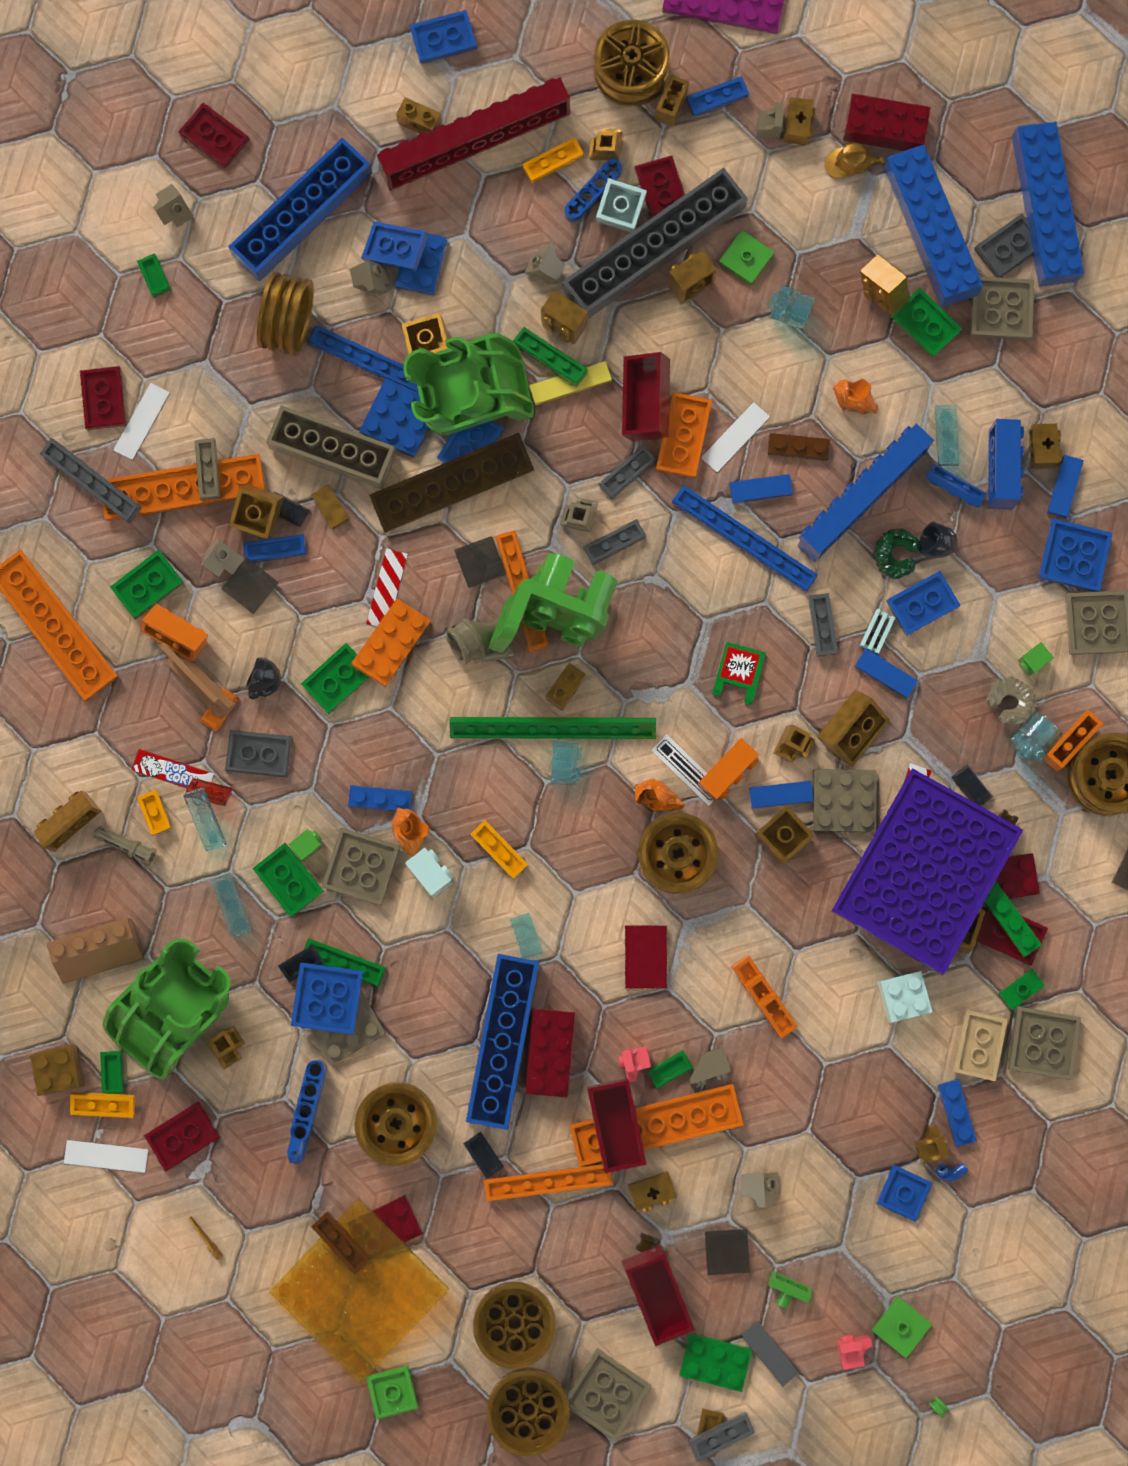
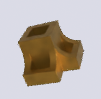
M602 129V131H598L597 137L591 138L589 159L619 160L622 130Z
M788 725L785 727L773 754L791 763L794 762L797 755L807 758L815 739L805 730L795 725Z
M235 1026L208 1040L207 1045L223 1070L242 1059L237 1049L245 1045V1042Z
M938 1125L927 1126L925 1137L914 1142L920 1162L923 1164L950 1157L947 1140L941 1135Z

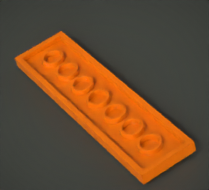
M260 454L218 460L221 499L204 501L199 499L197 464L107 479L142 507L136 516L236 500L239 487L244 484L266 490ZM102 503L104 519L106 521L123 519Z
M21 549L0 564V591L84 701L87 702L119 677Z
M733 1083L635 1108L644 1150L744 1125ZM590 1119L570 1124L569 1127L579 1167L601 1162L602 1158L594 1120Z

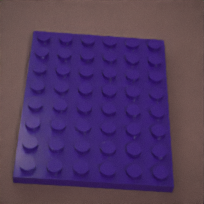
M912 768L831 912L939 974L944 975L1023 830Z

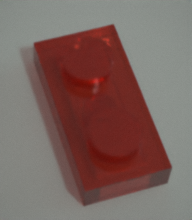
M192 778L186 790V797L225 807L232 795V787Z

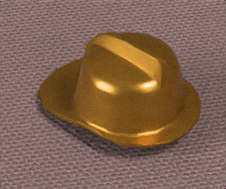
M849 143L844 147L831 151L827 155L825 169L834 178H845L861 174L870 168L872 155L865 146L858 143Z

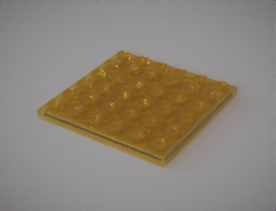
M358 1198L337 1221L370 1256L371 1260L354 1275L320 1237L269 1293L360 1384L450 1288Z

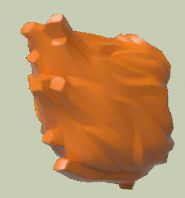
M845 379L840 380L832 387L838 404L843 411L847 408L849 412L855 409L862 415L865 414V411L877 413L878 405L873 401L871 385L867 380L860 379L852 383Z
M649 779L639 785L635 784V802L639 805L645 804L652 811L682 810L685 806V803L681 802L676 793L659 780Z
M397 808V813L392 821V832H394L396 840L403 847V850L410 855L411 859L420 852L419 849L423 840L428 835L429 827L428 824L420 820L413 810Z

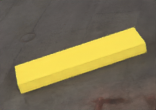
M606 361L586 367L588 374L577 387L560 376L529 385L535 406L612 382Z

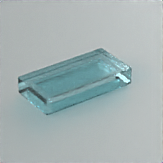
M530 913L510 919L522 958L525 959L543 953Z

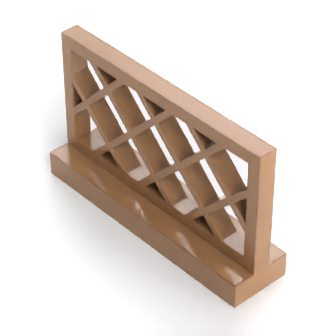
M164 642L159 646L170 657L165 663L220 719L236 706L194 662L189 661L176 652L174 653Z

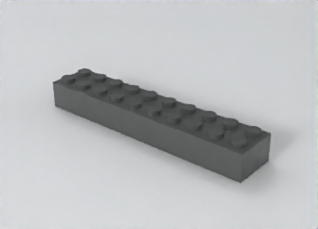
M722 168L563 280L562 290L572 302L588 312L589 319L745 209L748 201L747 196L726 169Z

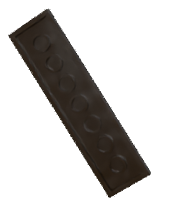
M518 432L369 494V497L383 531L387 533L535 470Z

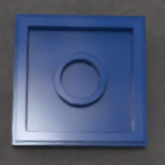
M893 1164L876 1204L916 1222L933 1183Z

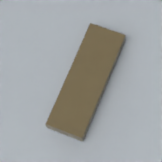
M216 439L195 440L199 499L201 501L221 499Z

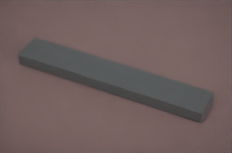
M51 438L40 454L126 522L131 524L142 507L55 439Z

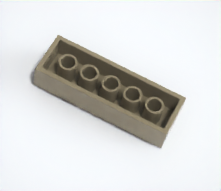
M282 405L266 441L269 449L378 489H383L397 454L395 446Z

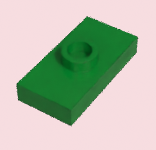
M1030 969L1000 991L998 995L1011 1011L1045 985L1035 971Z

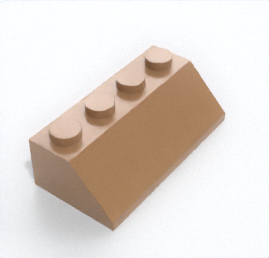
M124 918L46 943L52 965L62 984L144 959L131 918Z

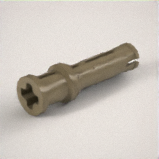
M98 826L94 833L95 839L128 853L127 855L133 859L135 857L143 861L147 866L155 858L157 850L141 845L140 841L133 842L102 826Z

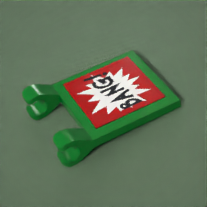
M726 642L712 695L719 697L724 683L747 689L744 704L751 705L754 700L766 652Z

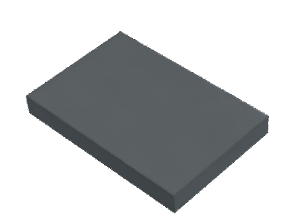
M1023 213L974 247V250L996 278L1003 277L1034 254L1029 233V222Z
M230 730L225 771L287 778L292 737Z

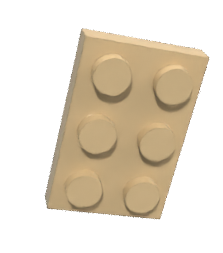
M965 1010L953 1072L996 1082L1008 1019Z

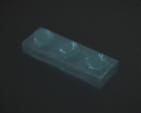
M936 405L935 421L938 466H958L960 462L956 405Z
M205 788L186 792L183 797L205 851L224 847L227 843Z
M227 873L212 879L211 883L231 938L234 939L252 932L232 874Z

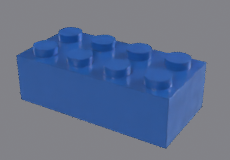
M996 419L988 430V509L1012 510L1024 496V487L1021 486V478L1024 476V466H1021V458L1023 459L1024 446H1021V439L1024 437V426H1021L1020 419Z

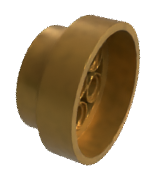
M506 1282L492 1288L481 1299L474 1315L473 1333L478 1348L488 1360L504 1368L518 1369L536 1363L549 1350L555 1335L556 1320L550 1301L539 1289L524 1282ZM510 1295H516L519 1297L520 1302L512 1306L508 1303L507 1298ZM529 1305H536L539 1308V1312L536 1315H530L527 1312ZM498 1307L502 1311V1315L499 1318L492 1317L490 1315L491 1308ZM518 1317L521 1320V1325L516 1328L512 1327L509 1324L510 1318ZM532 1326L538 1327L541 1332L540 1335L537 1337L530 1336L528 1333L529 1328ZM499 1329L503 1332V1338L495 1340L491 1332ZM513 1339H519L522 1341L523 1346L520 1349H513L510 1343Z
M520 1368L509 1372L496 1383L487 1404V1423L493 1438L502 1448L519 1456H537L551 1450L564 1436L569 1422V1401L563 1386L554 1376L537 1368ZM534 1381L539 1387L536 1391L532 1392L527 1389V1383ZM515 1389L518 1392L517 1398H508L506 1395L507 1390ZM545 1396H552L555 1399L554 1404L551 1406L545 1405L543 1403ZM531 1403L535 1410L532 1413H526L523 1411V1405ZM505 1411H511L514 1414V1419L506 1421L502 1414ZM546 1417L550 1419L551 1425L547 1428L540 1426L539 1421L541 1418ZM522 1425L530 1427L531 1432L528 1435H522L519 1432V1428Z

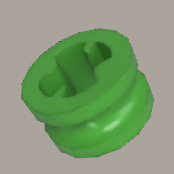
M935 1396V1401L930 1402L929 1405L944 1418V1413L950 1410Z

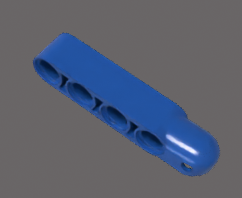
M321 1060L309 1062L305 1069L287 1150L288 1160L293 1164H300L303 1161L308 1141L312 1134L327 1073L326 1064ZM314 1064H319L322 1068L321 1074L318 1076L313 1075L311 1071ZM310 1084L316 1087V1094L313 1097L306 1093V1088ZM304 1105L311 1108V1115L309 1117H304L301 1114V1109ZM302 1126L305 1128L306 1135L304 1138H299L296 1135L297 1127Z

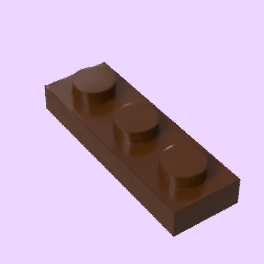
M770 433L767 455L828 461L830 439Z
M329 1211L311 1226L354 1275L371 1260L370 1256Z

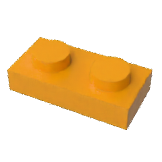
M155 789L137 797L152 836L172 829L158 790Z

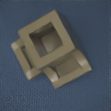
M776 102L774 108L769 111L759 110L756 130L757 138L780 139L781 132H785L786 120H783L784 103Z
M173 184L156 194L158 202L153 206V209L164 226L173 221L176 227H179L194 217Z
M551 243L540 245L537 254L531 256L525 274L530 277L539 278L548 284L557 282L565 263L557 258L555 253L556 246Z
M368 260L350 268L353 288L378 295L386 293L385 287L390 285L386 266Z
M578 497L576 503L572 502L571 505H565L560 525L590 532L598 507L597 501Z
M214 539L204 553V559L200 565L216 577H219L223 570L233 575L244 558L222 541Z
M778 1172L741 1174L742 1196L752 1197L756 1201L757 1207L775 1206L774 1195L779 1194Z

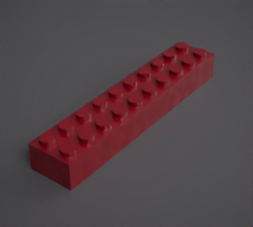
M561 77L557 79L551 78L538 87L532 86L528 88L524 93L513 94L505 101L494 102L486 109L475 110L467 117H459L448 125H440L429 133H421L415 139L410 141L404 140L398 146L391 149H383L377 154L381 174L389 191L569 116L570 96Z

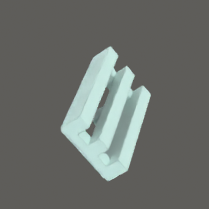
M876 609L859 646L878 655L895 617ZM880 616L882 618L877 626V629L871 639L870 644L867 645L865 643L869 637V634L875 624L877 617ZM885 619L889 620V622L877 645V648L875 649L873 648V645L879 635V632L885 622Z

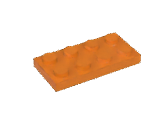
M676 392L672 393L669 407V437L662 439L656 471L693 479L696 478L712 400Z
M396 599L352 661L351 666L386 688L430 625L431 620L404 602Z

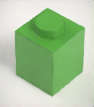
M1040 642L1018 661L1022 671L1032 676L1054 657L1043 643Z
M307 829L288 845L300 860L305 862L323 847L320 843L323 839L315 830L311 832Z

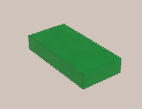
M155 253L137 260L153 298L171 291Z
M123 1050L100 1052L102 1093H124Z
M682 1050L646 1071L656 1089L692 1070L693 1067Z

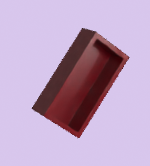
M852 93L843 141L900 151L924 145L931 107Z
M662 352L624 356L622 436L630 441L668 438L670 358Z
M533 1009L525 1094L568 1098L575 1012Z
M625 1078L587 1086L605 1174L647 1165L629 1079Z
M661 1245L621 1261L655 1347L695 1330Z

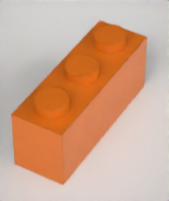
M155 604L142 620V633L161 644L164 642L171 650L191 662L206 647L208 634L202 629L189 624L185 619L172 614L167 608Z
M1086 710L1041 758L1054 770H1061L1104 723L1091 711Z
M740 738L699 781L698 786L715 802L718 798L723 800L730 793L728 788L733 783L737 785L745 777L742 773L747 768L751 770L759 762L756 759L759 754Z

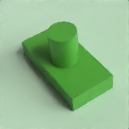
M774 1271L771 1272L769 1286L781 1291L776 1301L779 1306L788 1308L793 1297L809 1303L812 1296L811 1287Z

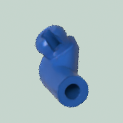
M963 1163L954 1169L944 1164L939 1165L936 1169V1174L940 1179L954 1182L968 1172Z

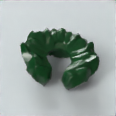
M903 528L900 530L890 529L888 532H884L883 536L876 541L873 552L879 571L886 573L892 579H900L903 576L909 575L915 569L917 562L912 558L898 561L893 558L892 550L896 546H903L909 552H918L921 542Z

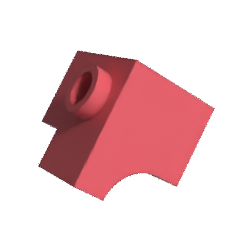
M646 1046L621 1051L622 1056H618L620 1068H625L626 1077L629 1079V1082L636 1081L640 1070L651 1067Z
M853 1334L841 1336V1340H836L840 1364L843 1370L865 1366L864 1353L868 1348L872 1347L871 1338L868 1335L854 1337Z

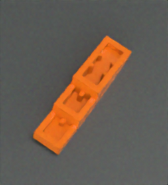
M746 955L731 966L781 1039L798 1027L749 955Z

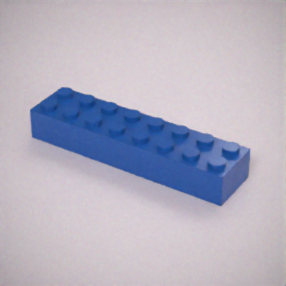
M1057 121L1017 126L1012 135L1026 218L1030 226L1029 233L1032 249H1034L1033 258L1038 286L1078 282L1084 274Z
M342 137L228 246L231 255L260 282L373 174L371 164Z
M925 145L887 157L884 170L941 307L979 295L983 283Z
M917 423L912 428L908 426L900 434L898 442L894 440L886 448L884 456L878 455L872 462L873 464L870 466V469L865 468L859 474L858 479L855 481L856 483L851 482L844 489L842 497L839 498L837 496L829 504L830 507L827 509V512L823 510L815 518L813 526L808 525L801 532L798 547L814 562L929 450L934 439Z
M502 954L497 955L466 1117L467 1123L504 1130L509 1128L539 961Z

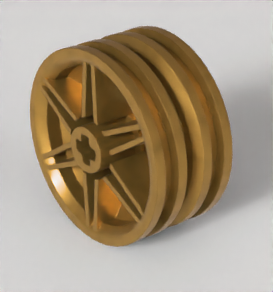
M630 19L612 24L600 35L594 50V78L597 87L607 99L622 106H640L652 101L662 92L667 82L670 60L669 46L663 34L656 27L645 21ZM622 42H627L628 47L626 48V45ZM619 75L622 79L619 80L615 76Z
M273 272L270 275L263 292L258 314L257 344L259 348L266 349L268 347L269 350L276 351L279 347L281 353L287 354L289 352L292 356H297L300 353L307 336L313 309L314 285L312 280L305 279L303 281L301 277H295L292 280L290 275H281L279 272Z
M1107 733L1086 742L1069 761L1067 782L1070 792L1078 804L1091 813L1112 816L1128 811V792L1124 790V785L1128 784L1127 734ZM1110 751H1114L1116 753L1115 758L1110 757ZM1091 758L1094 759L1096 765L1090 763ZM1109 772L1111 774L1109 776L1111 779H1107V774L1105 773ZM1089 779L1095 780L1093 786L1088 785ZM1106 791H1107V793H1108L1110 799H1106V798H1105V795H1104V794H1105Z
M679 812L663 815L654 820L642 834L638 848L640 867L647 880L659 890L671 894H685L695 891L709 880L715 870L718 861L717 840L710 827L696 816ZM675 829L681 830L679 837L674 836L673 831ZM698 839L700 845L697 847L693 846L692 840ZM662 840L664 842L663 847L658 848L656 841ZM681 849V854H683L684 857L674 859V854H672V852ZM694 860L700 861L701 865L698 868L693 866ZM658 861L664 862L662 869L657 868L656 863ZM678 870L683 873L680 879L675 877V872Z
M403 1082L387 1083L374 1089L363 1099L355 1117V1134L362 1150L374 1161L388 1166H402L419 1159L430 1147L437 1128L436 1111L429 1097L419 1088ZM388 1099H393L395 1101V1105L393 1107H389L387 1105ZM409 1104L415 1105L416 1109L414 1112L407 1110ZM378 1114L380 1120L373 1122L372 1115ZM394 1117H397V1120H402L399 1129L391 1125ZM414 1125L421 1127L419 1133L413 1132ZM379 1135H383L385 1137V1141L383 1143H379L377 1141V1137ZM400 1140L405 1141L406 1146L404 1148L398 1147Z

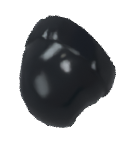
M931 521L921 534L919 552L927 557L944 558L949 556L956 549L957 536L951 528Z
M264 657L256 659L254 668L246 683V690L249 691L248 696L250 699L255 700L259 696L267 697L277 691L281 683V674L276 664Z

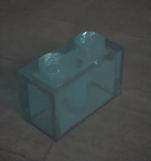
M553 740L551 784L576 785V780L580 781L581 768H577V760H581L582 748H578V742Z

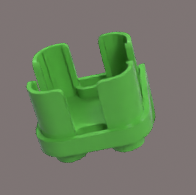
M500 333L487 334L470 341L460 337H453L445 340L447 349L436 353L424 348L411 352L405 359L403 367L405 378L407 381L417 385L421 403L418 401L411 403L413 414L418 420L426 423L431 430L439 434L450 435L504 416H508L518 422L534 416L532 397L521 352L514 341Z
M548 554L543 565H539L536 575L531 579L523 580L516 588L514 594L504 603L489 648L502 653L512 642L523 616V624L529 628L546 631L547 626L562 631L561 639L566 643L579 647L584 646L586 640L595 639L605 630L609 619L607 609L617 580L603 571H597L593 576L589 590L581 588L575 598L564 593L574 561L560 554Z
M186 939L171 941L148 968L144 967L137 974L135 981L107 1008L102 1023L106 1034L151 1075L160 1080H165L174 1071L179 1058L223 1014L229 1001L228 991L231 981L227 972L220 966H217L211 973L196 960L199 948Z

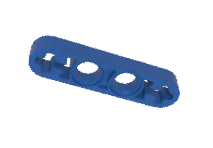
M609 159L567 203L565 206V217L571 222L580 220L603 195L608 181L606 175L610 171V166L612 168L616 166L617 172L613 170L609 174V179L617 180L620 177L622 164L619 160ZM597 179H603L606 184L599 188L595 186L594 182ZM584 193H589L592 195V200L585 202L581 199V196ZM579 203L580 206L577 209V215L575 213L571 215L570 209L575 210Z

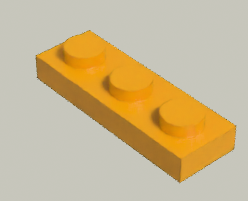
M575 137L523 163L522 168L530 182L534 183L584 157V153Z
M486 820L470 834L512 879L516 878L528 866L520 855Z
M72 1092L70 1094V1115L133 1118L135 1116V1095Z

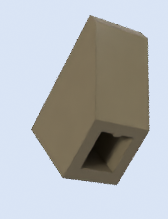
M723 1047L701 1054L689 1078L690 1085L695 1084V1087L707 1084V1079L715 1077L717 1081L728 1077L727 1073L731 1072Z

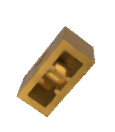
M670 75L656 108L655 120L674 126L687 96L689 81Z
M404 97L396 113L399 125L419 134L429 133L442 124L440 112Z
M789 98L783 143L807 145L808 138L812 139L814 127L810 126L811 120L815 119L816 108H813V100Z
M1057 423L1033 424L1030 427L1031 469L1056 468L1059 462L1062 461V450H1059L1058 442L1061 441V431L1058 430Z
M568 663L546 694V700L563 711L586 679V674L571 663Z
M668 1171L628 1184L636 1210H641L642 1213L654 1209L653 1205L661 1203L662 1206L674 1202L673 1198L677 1197ZM653 1187L655 1190H659L656 1193V1198H652L651 1195L647 1196V1193L650 1192L649 1188Z

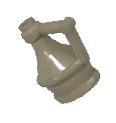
M499 617L491 623H479L464 618L455 628L452 627L446 631L449 646L462 665H467L471 660L476 659L484 663L513 656L514 652L511 649V644L502 653L493 652L486 654Z

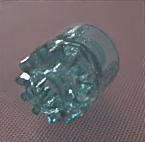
M782 285L780 292L774 291L768 308L772 309L770 318L803 330L815 297Z
M1035 712L1021 726L1011 741L1016 746L1014 751L1021 758L1027 761L1031 759L1038 762L1062 733L1051 720Z

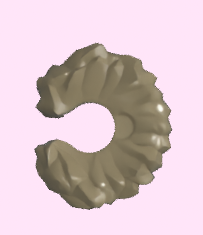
M1013 676L1002 680L1000 678L996 679L992 684L990 692L987 693L986 701L992 710L998 709V706L1006 696H1013L1018 702V706L1015 709L1003 710L1000 716H998V720L1001 723L1020 725L1031 718V715L1036 711V694L1029 688V685L1014 679Z

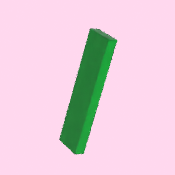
M525 327L513 339L521 351L575 387L588 374L586 367Z
M307 939L304 949L313 945L324 961L320 965L364 971L362 981L377 987L380 986L386 967L313 939Z

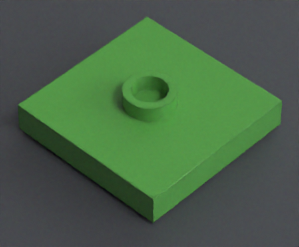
M741 230L718 264L752 285L774 255V251Z
M897 1296L871 1330L907 1358L932 1324Z
M409 1365L366 1376L376 1420L419 1408Z

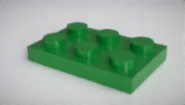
M920 287L910 296V300L894 315H890L932 358L962 331V328Z
M157 550L111 585L110 588L136 620L181 586L184 581L162 553Z
M347 643L301 683L328 714L334 711L370 678L351 666L357 653Z
M287 843L282 844L252 868L291 918L324 892Z
M689 1332L679 1376L742 1392L752 1348Z

